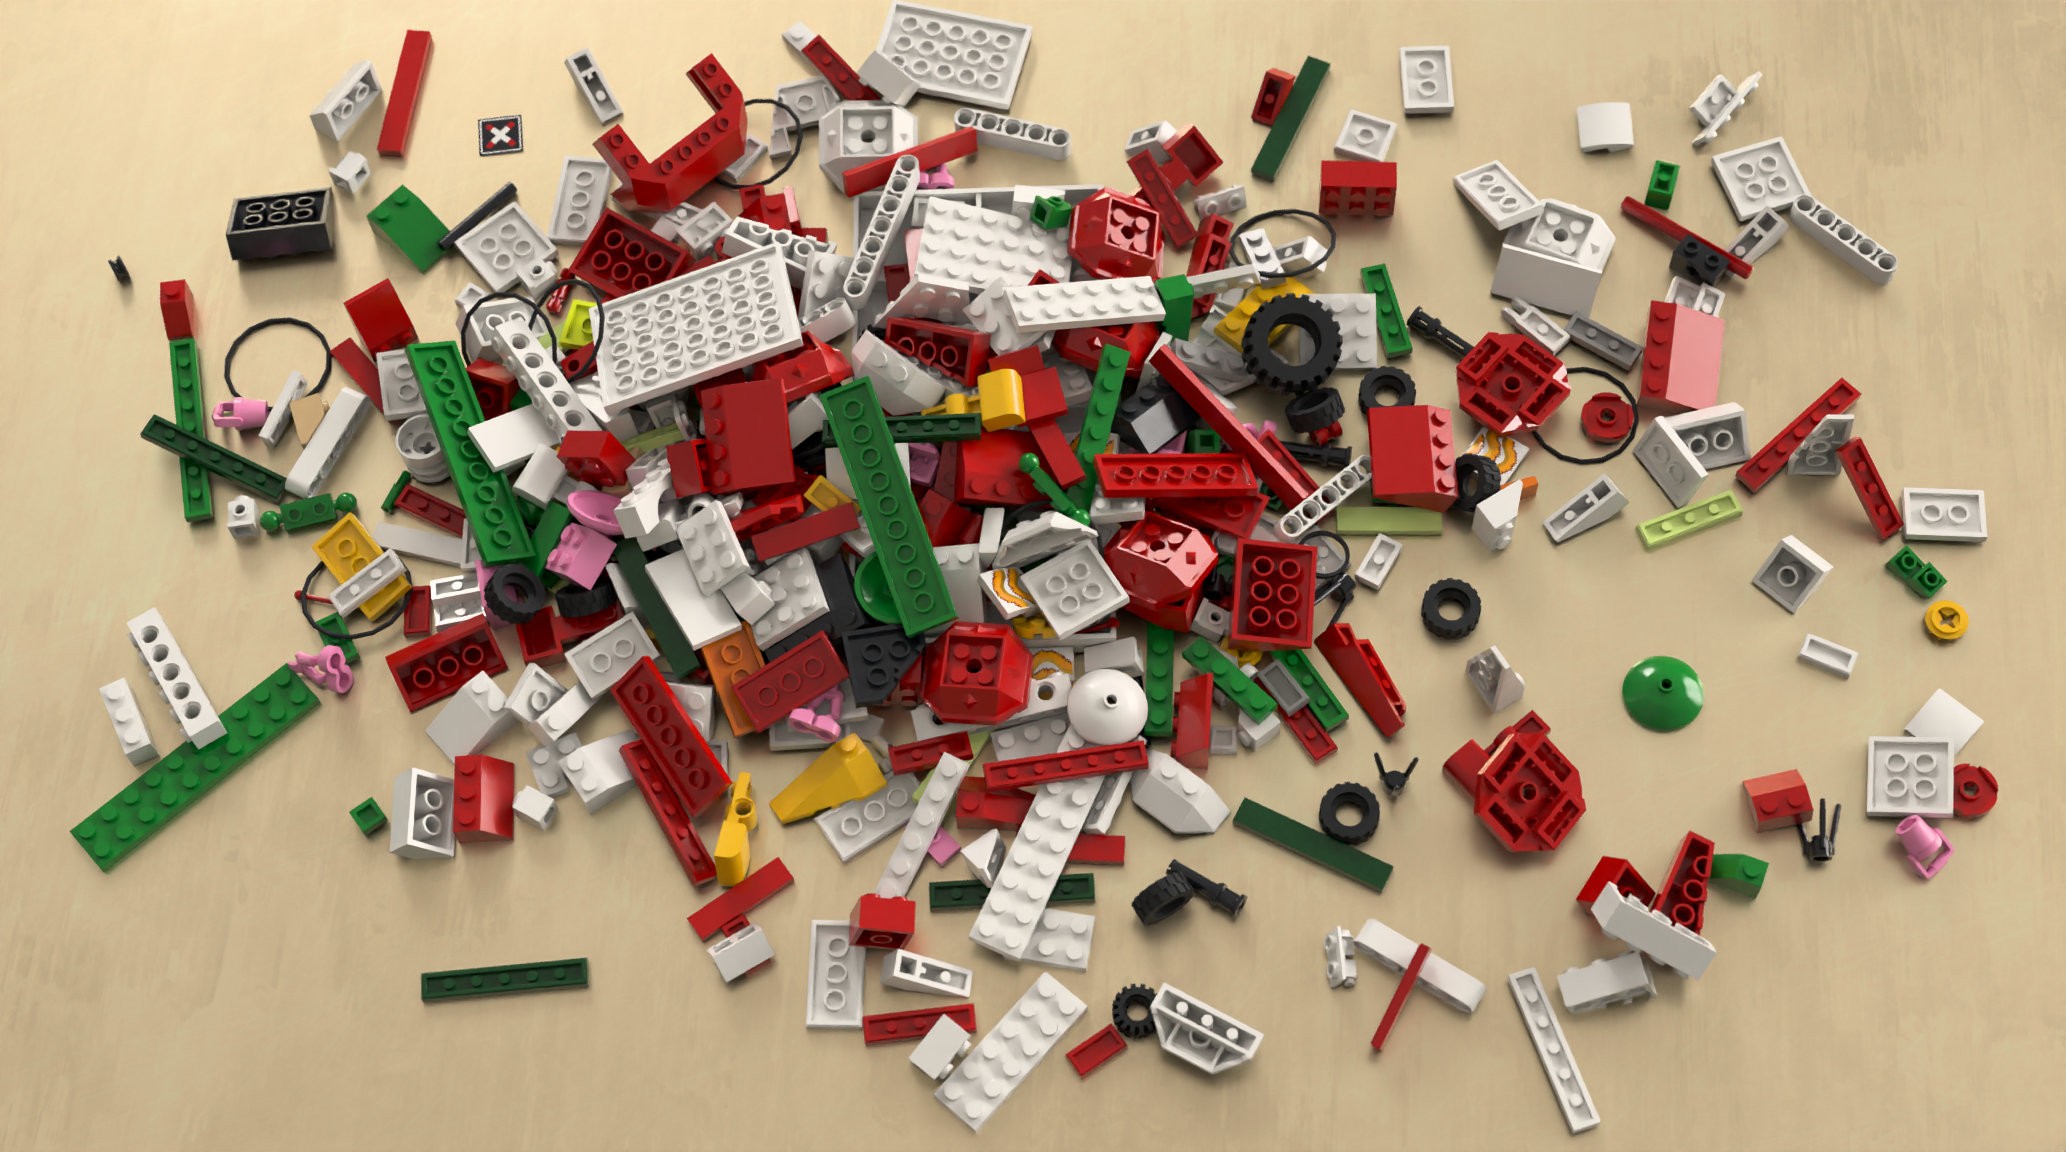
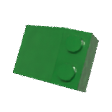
M403 184L366 216L373 233L422 273L453 247L451 246L445 252L439 248L437 242L450 230L419 197Z

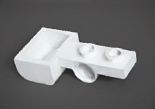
M543 444L538 446L512 487L514 493L546 510L549 502L552 500L568 508V496L575 491L598 490L586 482H577L568 477L570 471L557 458L558 452Z
M740 492L717 500L722 502L728 518L739 514L744 503ZM706 493L697 494L693 498L688 512L684 511L680 501L677 499L658 505L659 523L647 535L637 536V541L642 551L644 552L678 539L679 536L676 528L700 512L696 506H703L705 508L715 501L714 498Z

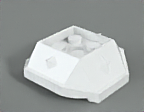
M883 100L843 101L819 119V168L843 193L842 172L918 145L917 117L901 105L894 104L893 102L887 104ZM867 138L873 139L870 143L863 142ZM886 185L877 187L866 192L884 191Z
M1551 198L1539 201L1544 206L1543 214L1510 226L1503 244L1603 270L1616 238L1600 215Z

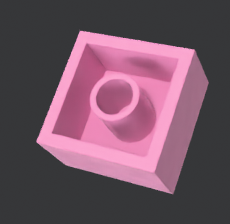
M571 522L563 530L561 541L557 548L549 554L548 563L545 568L571 584L591 590L617 544L591 528Z

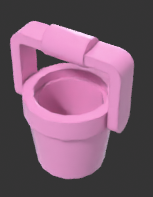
M235 397L234 401L217 403L211 418L214 421L215 427H235L237 431L263 427L269 416L268 402L265 400ZM233 411L234 417H222L223 412Z
M1917 815L1906 818L1896 828V834L1907 850L1908 856L1906 860L1922 878H1931L1935 873H1938L1954 852L1953 846L1937 827L1931 829ZM1942 845L1944 851L1925 870L1918 861L1929 857Z

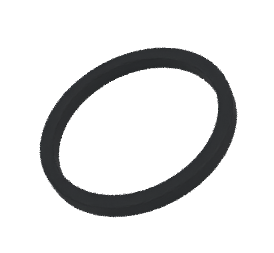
M1315 531L1304 536L1299 545H1303L1307 540L1316 536H1327L1338 541L1345 551V562L1340 569L1326 574L1316 572V578H1333L1340 575L1346 569L1350 559V551L1346 542L1340 536L1329 531Z

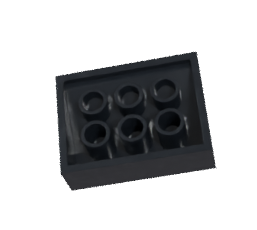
M332 187L235 198L225 234L232 261H248L258 257L273 258L283 254L298 255L308 251L323 252L331 249L334 237Z
M841 552L814 566L830 611L764 650L769 662H772L822 630L827 635L831 644L835 646L842 642L841 632L866 629L875 625L873 618L867 615L858 603L854 590L855 580Z

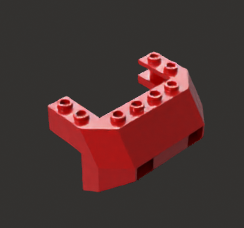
M712 53L685 74L715 114L649 164L619 123L592 143L623 184L612 192L611 195L629 211L668 214L745 154L748 119L743 93Z

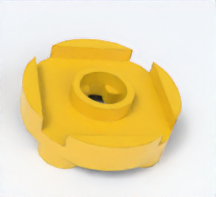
M1041 612L1027 618L1022 614L1012 617L1013 631L1018 637L1034 639V634H1042L1043 639L1056 637V634Z

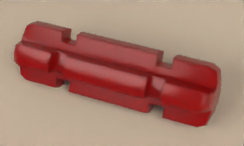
M564 268L560 274L561 278L557 280L556 284L560 281L575 279L576 275L570 273L568 268ZM564 285L551 294L552 298L546 304L548 312L554 314L560 312L562 308L561 303H564L571 285Z

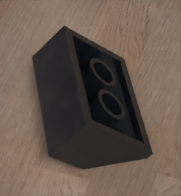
M1160 374L1116 407L1111 425V433L1118 434L1121 441L1142 454H1156L1200 421L1201 416Z

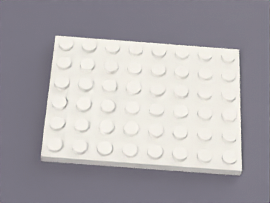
M776 242L603 303L602 307L605 315L604 333L596 356L603 408L607 414L620 411L629 406L646 402L649 399L803 346L780 243ZM597 306L589 308L594 347L598 339L600 322Z

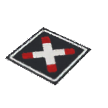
M521 115L478 119L480 156L523 151Z

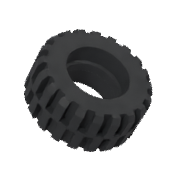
M1287 293L1284 298L1281 295L1272 297L1270 302L1265 301L1251 316L1242 338L1243 362L1248 364L1246 369L1249 375L1254 374L1256 376L1255 382L1260 386L1263 383L1267 385V391L1274 393L1275 390L1281 391L1282 396H1289L1290 393H1295L1296 396H1299L1308 390L1313 391L1317 389L1321 383L1324 384L1337 366L1342 353L1340 348L1343 344V337L1339 335L1341 327L1338 321L1334 322L1332 320L1334 314L1330 309L1326 311L1322 309V302L1316 300L1313 303L1309 301L1310 296L1302 294L1301 298H1296L1295 293ZM1283 324H1293L1305 329L1311 335L1315 344L1313 358L1307 364L1300 366L1287 365L1276 359L1268 345L1269 335L1275 327Z

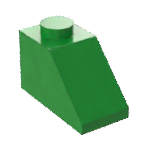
M1713 854L1708 883L1756 899L1762 887L1769 863L1745 854Z

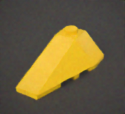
M853 732L827 749L769 803V806L782 824L814 815L817 810L830 806L831 809L838 808L840 803L853 799L856 802L864 800L886 787L888 783L867 747L856 733Z

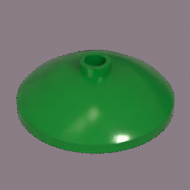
M875 551L863 560L856 572L854 582L856 598L864 612L876 621L889 625L902 623L893 596L888 592L890 588Z
M1652 656L1639 661L1628 671L1623 682L1622 698L1628 713L1639 724L1655 731L1670 732L1682 729L1696 719L1703 705L1704 689L1697 673L1683 661L1669 656ZM1667 683L1670 688L1665 689L1661 684Z

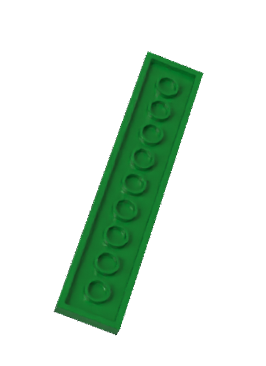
M456 341L407 344L405 353L484 567L532 561L535 559L536 554L504 469L493 473L467 434L469 427L483 423L485 419Z
M868 375L819 395L907 637H914L959 619L871 378Z
M287 663L218 716L227 734L201 749H198L193 741L190 743L185 741L69 832L99 868L105 872L320 703L318 697L289 668Z

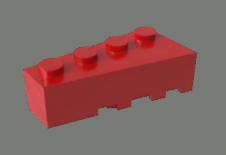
M1690 830L1679 842L1650 908V913L1656 909L1672 921L1671 926L1674 927L1676 923H1679L1700 936L1701 929L1703 928V912L1705 902L1707 901V885L1711 873L1714 842Z

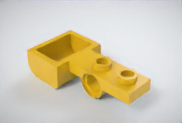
M1001 369L980 375L977 378L979 395L967 397L964 394L949 395L945 399V404L921 410V415L981 413L982 424L988 432L1025 423L1021 377L1012 369Z
M740 772L737 782H733L731 787V798L733 799L731 804L726 805L724 818L727 821H723L714 854L718 885L735 886L746 877L751 858L747 832L753 830L757 824L755 804L750 799L752 791L750 773Z

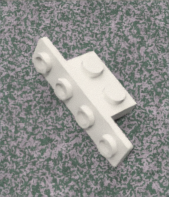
M1759 72L1746 78L1737 90L1722 74L1718 75L1689 108L1705 126L1692 143L1695 146L1703 142L1707 144L1717 135L1716 129L1724 126L1731 118L1729 114L1732 111H1736L1745 102L1743 100L1746 94L1749 95L1758 87L1756 82L1762 76Z

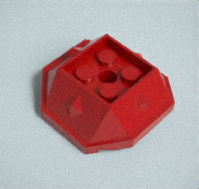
M1104 187L1072 208L1067 253L1073 259H1077L1082 268L1091 277L1107 280L1150 276L1153 284L1156 280L1161 279L1165 233L1161 227L1160 213L1152 208L1150 202Z
M1155 321L1059 329L1055 331L1051 344H1053L1062 358L1096 372L1105 344L1129 351L1130 356L1124 377L1131 375L1132 378H1140L1144 363L1159 340L1160 334Z
M806 331L801 333L803 346L753 363L748 382L784 378L786 402L788 403L853 377L855 374L852 366L840 350L832 349L831 345L825 344L811 332Z
M1488 332L1456 366L1459 409L1500 438L1538 430L1569 397L1571 392L1565 363L1522 334ZM1507 387H1514L1516 390H1510Z
M1148 511L1145 512L1143 520L1126 521L1103 548L1104 561L1129 596L1130 602L1153 611L1166 607V604L1191 596L1218 562V553L1209 536L1202 534L1195 528L1182 524L1180 521H1173Z
M955 621L926 650L920 691L921 702L943 723L997 726L1017 712L1020 713L1028 708L1034 664L1033 654L1009 624ZM975 668L981 669L977 673H970Z
M1544 733L1509 734L1477 774L1473 814L1509 852L1555 850L1586 811L1585 800L1582 798L1579 771ZM1523 788H1524V790H1525V796H1524V797H1523V795H1522V789H1523Z

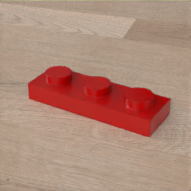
M967 731L888 748L894 776L937 767L944 752L963 761L973 759Z

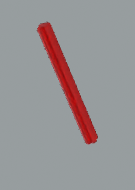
M1627 196L1623 200L1622 210L1680 243L1689 234L1729 259L1728 270L1743 279H1748L1752 274L1753 266L1632 197Z

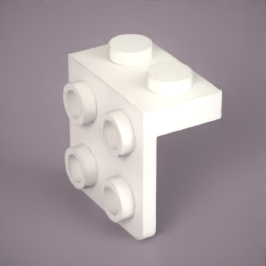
M675 392L646 403L647 410L656 428L676 422L685 441L698 439L697 427L693 420L689 421L687 416L689 413L683 400L679 401Z

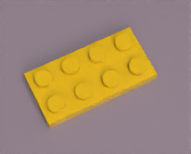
M1286 277L1287 283L1262 289L1259 284L1215 326L1214 333L1242 353L1243 347H1241L1245 328L1251 316L1259 309L1261 304L1265 301L1270 302L1272 297L1281 295L1284 298L1287 293H1295V297L1299 298V294L1315 293L1293 277ZM1283 324L1275 327L1269 335L1268 345L1270 346L1292 324Z
M351 512L311 546L341 585L385 553ZM401 574L359 607L368 619L374 622L407 593L412 586Z

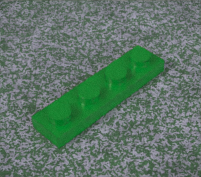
M1386 264L1361 268L1360 275L1366 294L1376 293V325L1387 359L1411 354L1413 347Z
M1202 636L1182 652V658L1201 675L1213 673V685L1257 725L1261 724L1278 708L1277 702Z

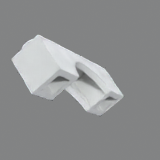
M667 458L658 462V467L645 475L646 478L641 483L633 487L634 490L629 495L623 497L621 503L613 510L625 538L647 535L659 523V498L661 501L678 499L672 485L673 479Z

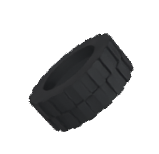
M1380 366V368L1372 369L1370 373L1364 376L1359 387L1358 403L1361 406L1362 413L1367 417V410L1369 408L1414 406L1416 397L1415 383L1411 380L1409 374L1394 366ZM1382 385H1391L1399 391L1400 398L1394 405H1381L1374 396L1376 389Z
M1333 387L1317 388L1313 391L1305 392L1291 400L1285 407V413L1291 429L1296 433H1309L1328 427L1330 424L1338 421L1343 416V413H1345L1340 394Z
M1471 453L1463 454L1456 459L1458 498L1452 504L1454 508L1475 513L1477 504L1500 491V470L1494 460ZM1473 471H1477L1479 476L1478 487L1474 495L1469 496L1468 481Z
M506 564L502 568L499 567L484 587V599L487 601L488 608L492 610L495 616L497 615L501 620L507 621L510 624L528 623L545 604V586L542 584L539 576H536L535 572L522 565ZM511 584L518 587L527 597L526 602L518 604L509 599L503 590L504 586Z
M598 577L591 590L574 584H568L555 593L560 615L567 618L596 613L616 602L612 581L607 577Z
M1447 578V580L1441 579L1437 581L1436 584L1433 583L1429 590H1426L1422 602L1421 617H1423L1424 625L1439 638L1456 640L1462 636L1466 637L1470 631L1476 628V623L1478 624L1481 599L1477 595L1478 592L1469 583H1465L1460 579ZM1451 597L1461 601L1464 606V614L1457 620L1443 618L1438 611V605L1443 599Z
M1345 782L1344 784H1336L1334 788H1330L1327 791V794L1321 800L1319 809L1320 827L1327 836L1347 845L1354 844L1355 846L1361 842H1366L1370 836H1373L1375 829L1378 827L1380 817L1379 801L1376 800L1375 794L1369 791V788L1363 787L1359 783ZM1344 802L1358 804L1363 811L1362 820L1354 826L1341 824L1336 817L1338 806Z
M1175 872L1157 880L1141 891L1134 898L1131 906L1143 925H1151L1164 920L1180 910L1193 898L1195 891L1182 872Z

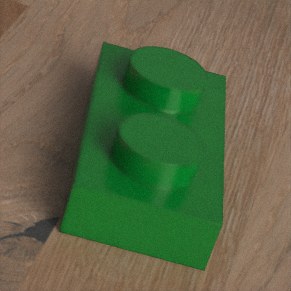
M338 612L315 622L332 633L350 635ZM318 631L325 647L332 645L341 648L346 659L345 665L360 658L352 640L329 637Z

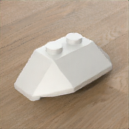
M867 330L852 350V368L855 374L853 381L869 375L881 407L893 416L921 412V410L935 407L947 390L945 386Z
M1047 511L1042 513L1039 519L1022 521L1016 525L1017 528L1009 530L1002 541L992 566L994 570L1008 567L1020 568L1098 537V533L1058 512Z
M1146 749L1149 768L1133 771L1130 780L1133 802L1176 834L1205 832L1206 834H1214L1231 814L1228 807L1210 785L1168 754Z
M1163 983L1150 1006L1162 1049L1212 1075L1251 1061L1264 1037V1034L1166 983Z

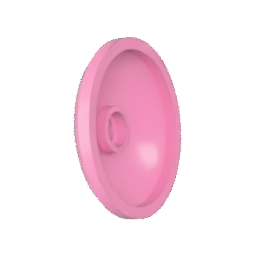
M579 490L568 496L567 507L582 525L597 531L601 535L623 534L613 511L621 503V497L595 490Z

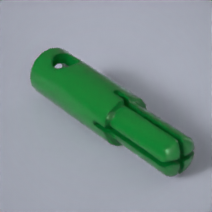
M406 470L402 472L383 502L382 510L387 513L392 512L395 507V501L404 490V486L411 476L410 472Z

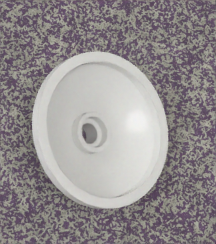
M1098 669L1083 675L1073 685L1068 696L1067 712L1073 728L1082 738L1098 746H1107L1130 742L1141 732L1147 720L1148 704L1142 688L1133 678L1117 670ZM1112 698L1115 704H1109L1106 699Z

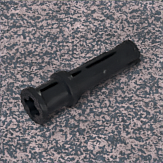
M1420 306L1413 311L1407 321V326L1415 327L1424 333L1425 338H1434L1463 358L1474 348V346L1443 327L1440 319H1434L1423 312V308Z
M1280 441L1296 459L1319 461L1323 466L1331 464L1344 466V468L1349 466L1351 462L1352 446L1340 448L1333 447L1330 443L1316 446Z
M1173 859L1168 867L1171 869L1166 870V875L1182 872L1191 887L1210 898L1209 902L1213 906L1219 905L1230 911L1231 916L1234 918L1243 910L1247 901L1246 895L1242 894L1240 896L1228 889L1227 884H1217L1181 864L1176 859Z

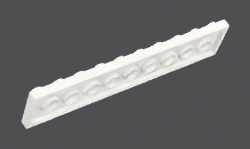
M1070 723L1056 753L1100 746L1082 738ZM1107 775L1041 784L970 932L968 940L1015 961H1020Z

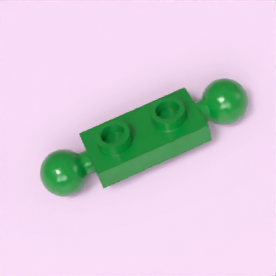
M1023 454L1019 459L1018 465L1023 473L1030 474L1034 478V487L1042 495L1047 493L1053 499L1049 503L1058 513L1065 512L1070 516V519L1088 527L1090 524L1089 513L1086 510L1079 509L1052 478L1039 467L1040 462L1035 454Z
M345 492L340 494L337 500L333 501L332 493L282 504L279 505L280 514L274 511L264 512L260 517V525L266 531H275L279 528L280 524L284 523L285 530L288 531L337 519L336 510L344 513L352 512L357 506V499L353 494Z

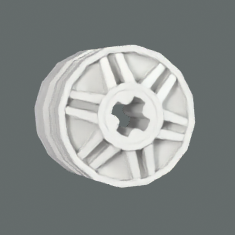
M416 415L405 421L397 432L396 447L411 475L417 480L427 483L438 482L450 476L429 415Z

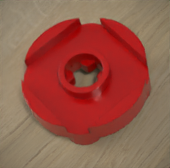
M1602 392L1592 396V399L1583 405L1580 417L1581 425L1586 431V436L1591 440L1607 443L1625 439L1634 420V413L1630 404H1626L1621 400L1622 397L1615 393ZM1604 413H1608L1609 417L1614 418V420L1607 422L1602 420L1601 417L1604 416Z
M1966 763L1954 767L1953 813L1963 820L1979 818L1989 813L1997 801L1998 783L1987 769L1981 766L1978 768L1969 766L1970 764ZM1966 785L1968 788L1974 787L1976 790L1974 796L1966 795L1963 786Z

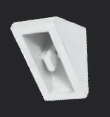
M991 829L961 850L970 871L988 888H992L1006 850V846L997 829Z

